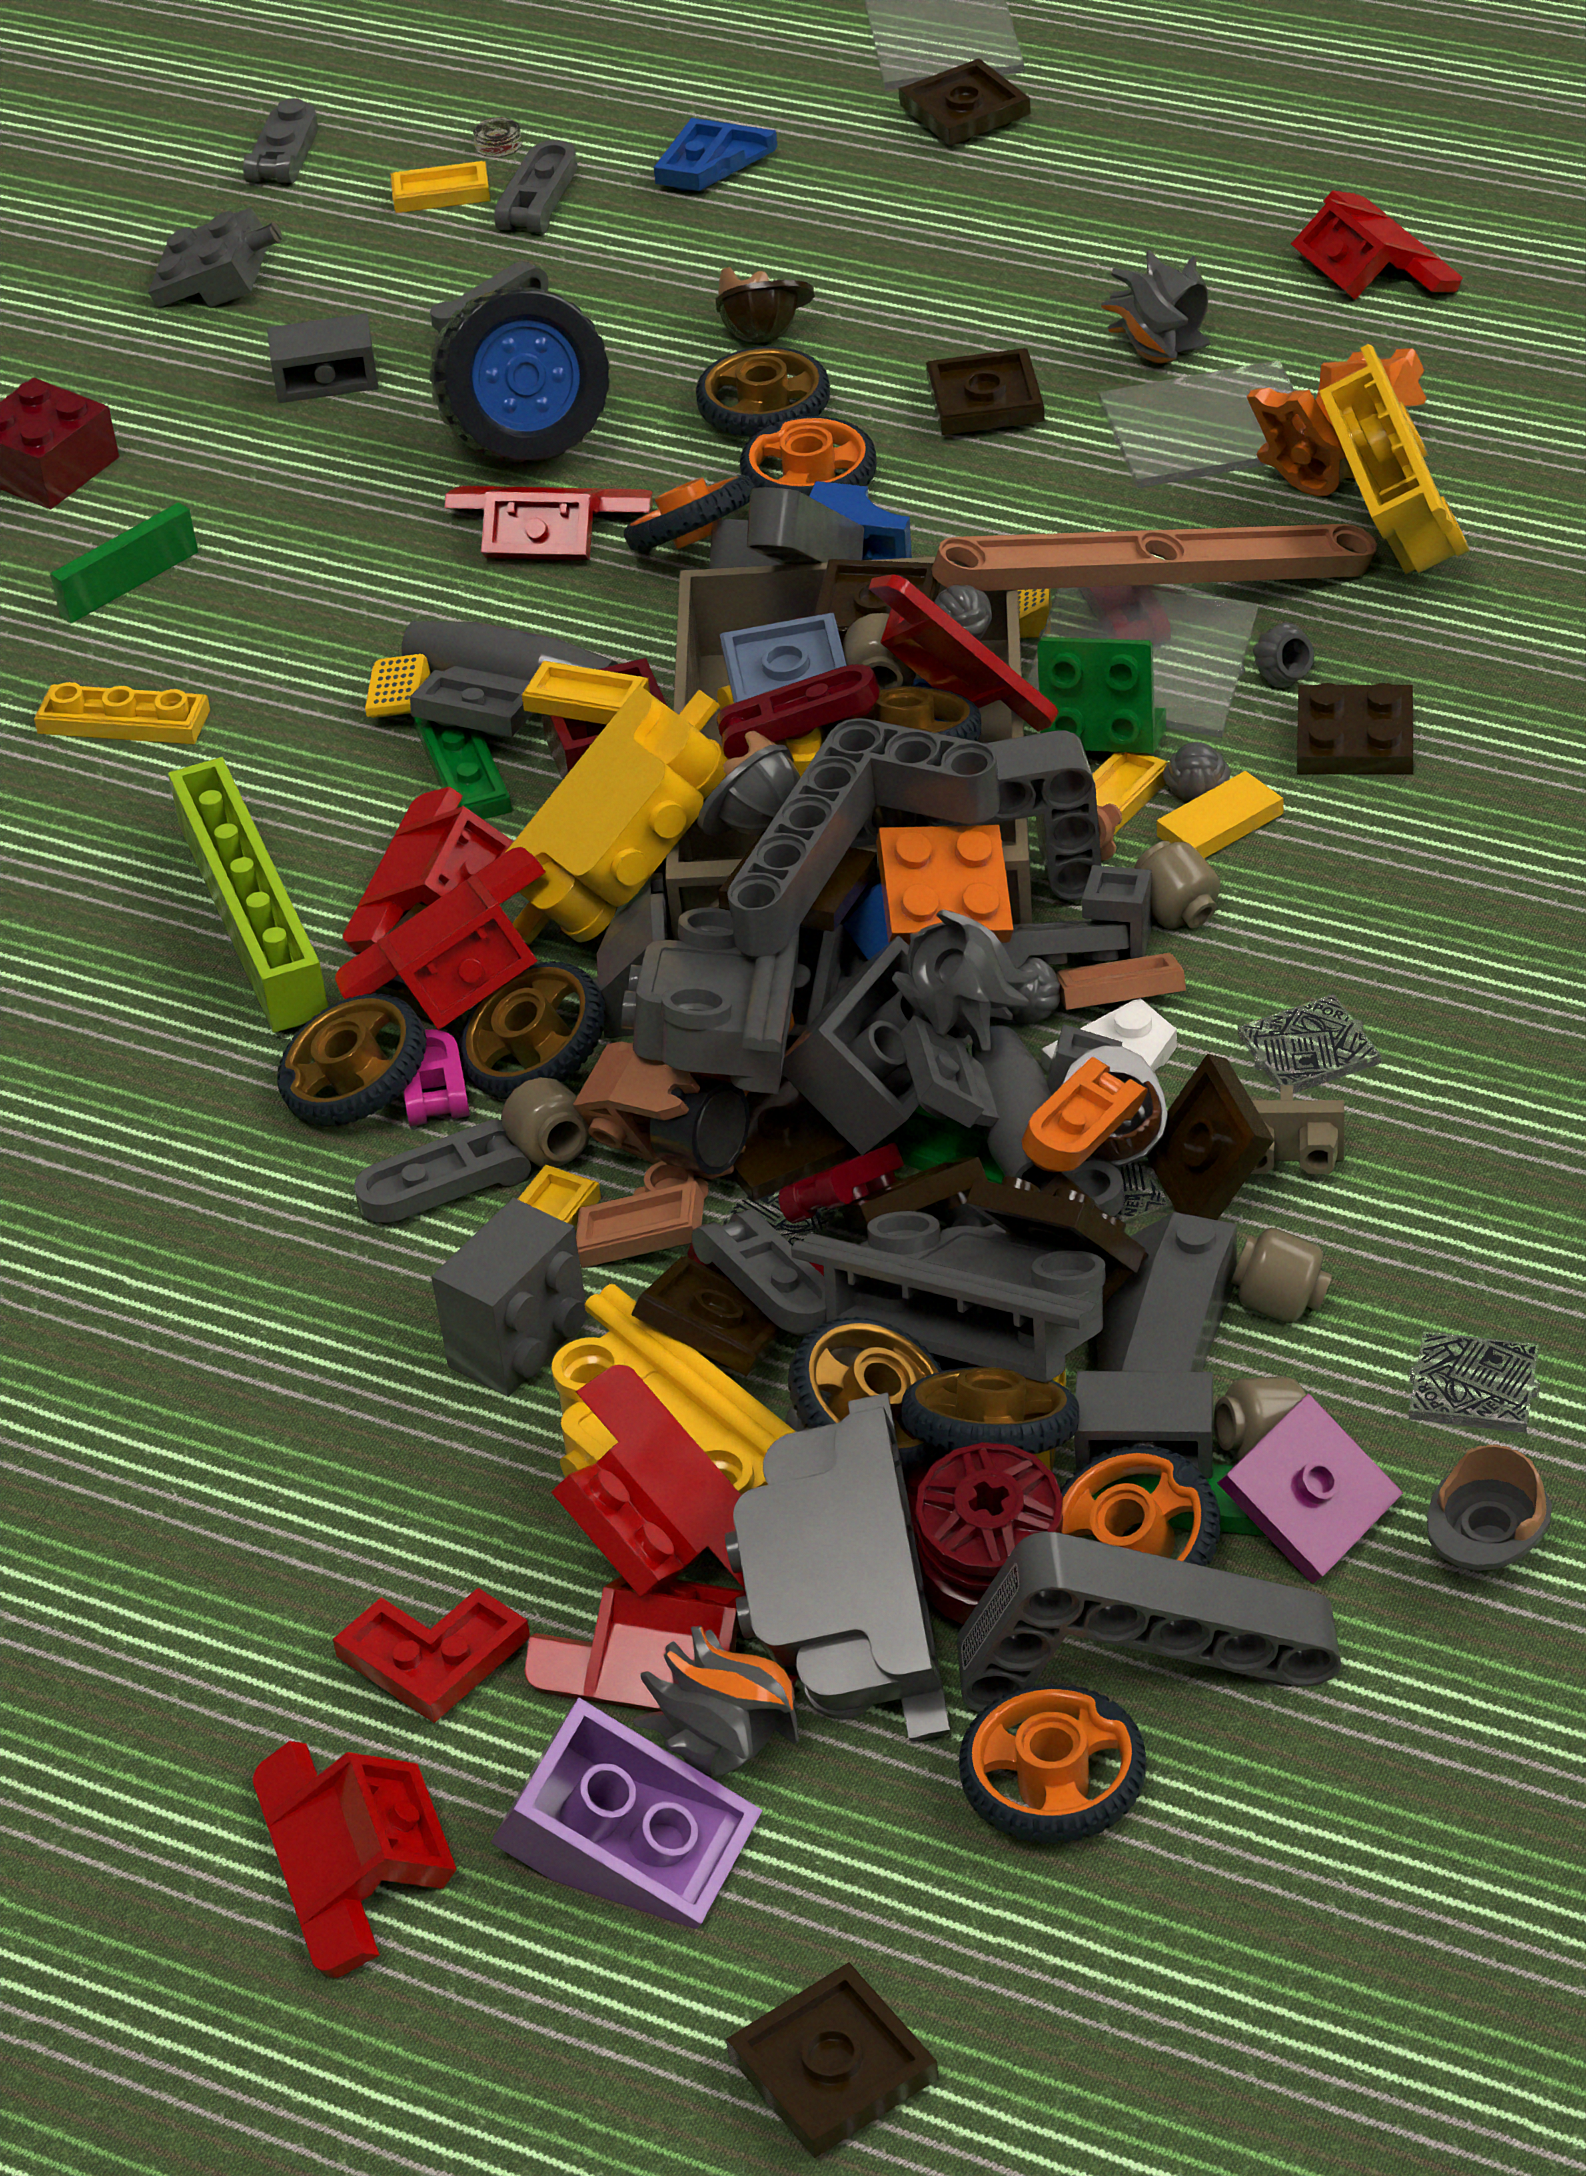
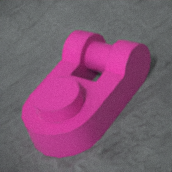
M425 1029L426 1051L424 1059L421 1062V1067L417 1070L416 1076L412 1078V1082L403 1091L409 1126L427 1124V1117L451 1113L452 1119L470 1116L459 1050L455 1038L446 1031ZM445 1085L447 1088L444 1090L422 1093V1089L437 1088Z

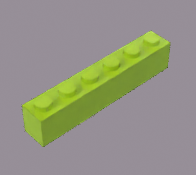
M223 757L168 772L179 826L272 1032L275 1033L304 1025L312 1017L328 1008L320 962Z

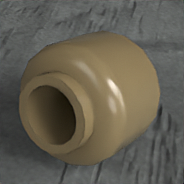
M869 614L856 620L848 628L843 640L846 664L869 666L874 671L879 689L912 686L917 673L880 643L889 614Z
M1162 841L1146 850L1137 860L1134 866L1135 869L1152 870V917L1165 929H1175L1187 924L1189 928H1197L1208 921L1217 909L1215 900L1220 892L1221 879L1191 844L1187 842L1170 843L1169 841Z
M542 1077L528 1080L514 1089L506 1100L501 1115L502 1126L512 1146H517L529 1161L539 1167H544L545 1164L555 1168L567 1165L580 1156L589 1143L591 1135L588 1132L590 1126L573 1106L577 1095L556 1079Z
M1268 1228L1261 1233L1259 1238L1248 1236L1230 1284L1239 1287L1238 1299L1244 1307L1285 1323H1293L1302 1316L1306 1306L1319 1311L1332 1274L1321 1270L1324 1255L1319 1245L1280 1229Z
M1287 1376L1243 1378L1232 1383L1225 1396L1219 1398L1215 1406L1214 1429L1219 1445L1222 1449L1229 1451L1238 1462L1298 1401L1306 1396L1305 1390L1299 1382Z

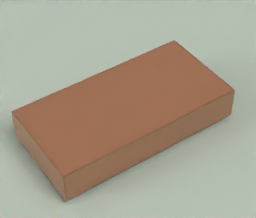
M1170 953L1057 971L1058 973H1055L1060 983L1061 1001L1066 1010L1186 991L1184 970L1173 954Z
M697 1181L579 1208L576 1241L581 1267L585 1268L692 1243L693 1230L702 1226L704 1194Z

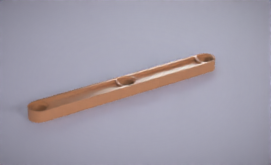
M1349 524L964 536L946 538L940 543L931 571L933 577L946 588L952 585H970L980 591L1355 577L1367 572L1376 551L1377 543L1370 533L1360 527ZM951 561L964 564V565H966L967 567H962V566H960V565L954 564V563L951 562Z

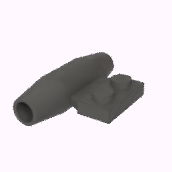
M412 621L405 630L401 647L402 656L424 654L431 675L410 696L411 716L432 720L443 726L456 725L480 730L496 737H513L534 713L524 711L522 694L543 661L591 669H601L618 664L614 660L558 638L480 622Z
M914 1015L899 1034L907 1059V1067L910 1070L917 1093L916 1099L918 1103L929 1114L938 1119L945 1120L950 1117L968 1128L973 1124L981 1125L989 1152L1003 1174L1032 1183L1042 1191L1058 1172H1047L1038 1168L1022 1149L1021 1140L1032 1114L1051 1097V1093L1043 1070L1027 1047L1012 1029L1005 1026L990 1027V1051L980 1052L972 1043L971 1056L967 1053L964 1042L947 1033L945 1036L936 1034L933 1025Z

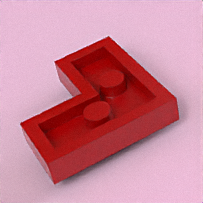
M477 1588L431 1629L381 1597L335 1636L333 1643L337 1658L435 1723L529 1640L530 1631L526 1618L480 1588Z

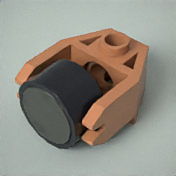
M622 1041L607 1044L573 1103L574 1108L590 1126L588 1128L589 1134L601 1144L614 1149L621 1148L653 1164L663 1161L669 1165L693 1170L694 1176L711 1180L731 1174L734 1171L733 1164L736 1162L739 1154L743 1153L746 1149L745 1143L748 1137L750 1112L749 1102L742 1089L728 1081L689 1073L688 1071L673 1068L663 1061L643 1058L633 1051V1043Z

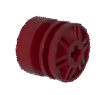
M977 1443L955 1449L934 1463L918 1486L915 1509L916 1532L919 1541L918 1555L927 1598L944 1616L964 1625L1015 1546L1023 1538L1040 1532L1062 1533L1063 1496L1055 1475L1037 1456L1010 1444Z

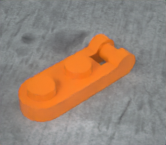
M1091 1057L1032 1114L1021 1140L1022 1149L1031 1161L1044 1171L1053 1173L1072 1171L1079 1167L1125 1120L1129 1121L1133 1118L1146 1097L1147 1088L1132 1079H1129L1126 1083L1109 1074L1110 1066L1095 1057Z

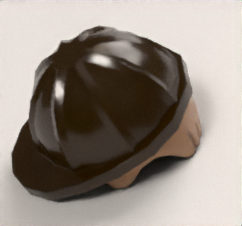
M727 267L722 269L720 273L718 297L715 298L716 311L720 313L724 325L734 336L755 344L760 342L767 343L770 340L778 339L786 333L793 321L796 309L809 304L814 299L815 292L813 285L803 281H769L764 271L754 273L749 279L740 280L732 268Z

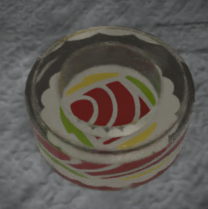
M489 118L480 122L473 130L475 149L479 154L486 157L508 156L518 151L522 146L520 125L510 118Z

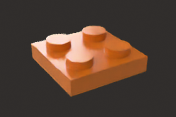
M999 825L879 828L876 844L888 943L899 935L910 945L911 933H917L927 926L942 922L936 916L942 909L964 915L981 923L992 931L1001 943L1011 941L1014 929Z

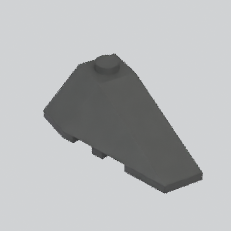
M665 859L638 893L628 903L617 907L616 913L598 949V978H593V981L600 989L605 1001V1038L633 1036L634 1029L622 1028L623 1000L625 990L628 991L631 964L642 965L648 944L660 940H671Z
M1173 1212L1130 1236L1143 1246L1149 1255L1139 1265L1137 1273L1133 1272L1103 1305V1329L1096 1334L1098 1371L1202 1372L1235 1286L1230 1284L1237 1266V1224Z

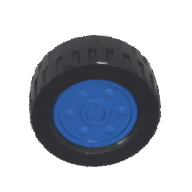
M507 287L474 297L466 302L465 307L453 313L449 318V323L441 329L438 335L437 345L433 348L431 355L432 368L429 372L433 388L432 397L434 403L439 408V415L443 422L449 425L452 429V434L458 440L466 443L470 449L482 455L511 463H534L548 458H556L564 454L568 448L575 447L583 441V437L588 432H591L597 424V419L600 413H603L606 405L605 399L610 387L609 358L605 353V344L602 337L596 332L595 325L590 318L581 313L579 307L553 292L530 287Z

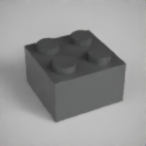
M514 1197L431 1276L448 1367L507 1397L527 1378L536 1375L542 1368L545 1360L568 1337L576 1335L588 1318L584 1305L586 1299L574 1226Z

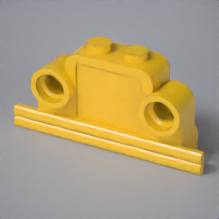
M1367 344L1360 349L1368 366L1320 390L1319 393L1378 531L1383 539H1387L1405 574L1414 570L1420 573L1454 555L1459 557L1469 552L1470 548L1445 497H1440L1424 461V457L1428 456V453L1403 402L1399 403L1374 347Z
M638 685L507 849L509 851L516 847L525 848L537 858L546 871L545 874L519 891L530 902L512 924L528 945L533 942L550 919L559 924L561 930L577 942H586L598 936L613 919L617 907L628 903L638 893L694 823L703 807L704 799L726 777L723 764L729 760L723 752V747L718 742L708 739L700 732L721 706L714 699L698 690L680 714H677L650 692Z
M609 1284L600 1294L590 1296L584 1304L585 1311L606 1327L609 1332L600 1338H581L564 1345L555 1354L551 1366L553 1381L559 1392L563 1415L561 1427L566 1455L560 1459V1466L565 1477L596 1463L618 1443L576 1391L611 1366L626 1365L639 1375L741 1495L750 1489L768 1485L763 1473V1461L766 1452L776 1440L796 1431L694 1348L632 1316L636 1301L615 1284Z

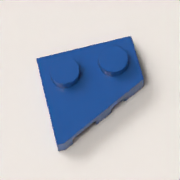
M691 118L654 166L655 184L672 186L681 191H700L775 151L778 147L776 130Z

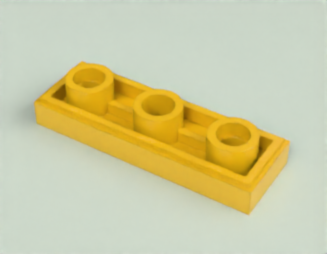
M66 682L50 686L34 717L37 734L195 745L210 712V705L207 695L185 693L178 689L160 692L133 690L127 686H115L112 688L85 687L77 683Z

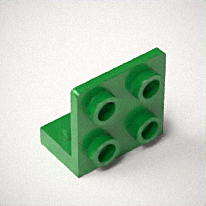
M1042 637L1037 644L1039 692L1056 706L1059 714L1051 727L1040 731V733L1051 731L1074 733L1081 739L1085 751L1154 753L1167 728L1166 708H1155L1152 642L1149 640Z

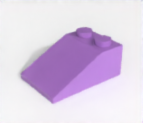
M578 1698L552 1735L490 1843L553 1881L698 1929L763 1810L583 1699Z

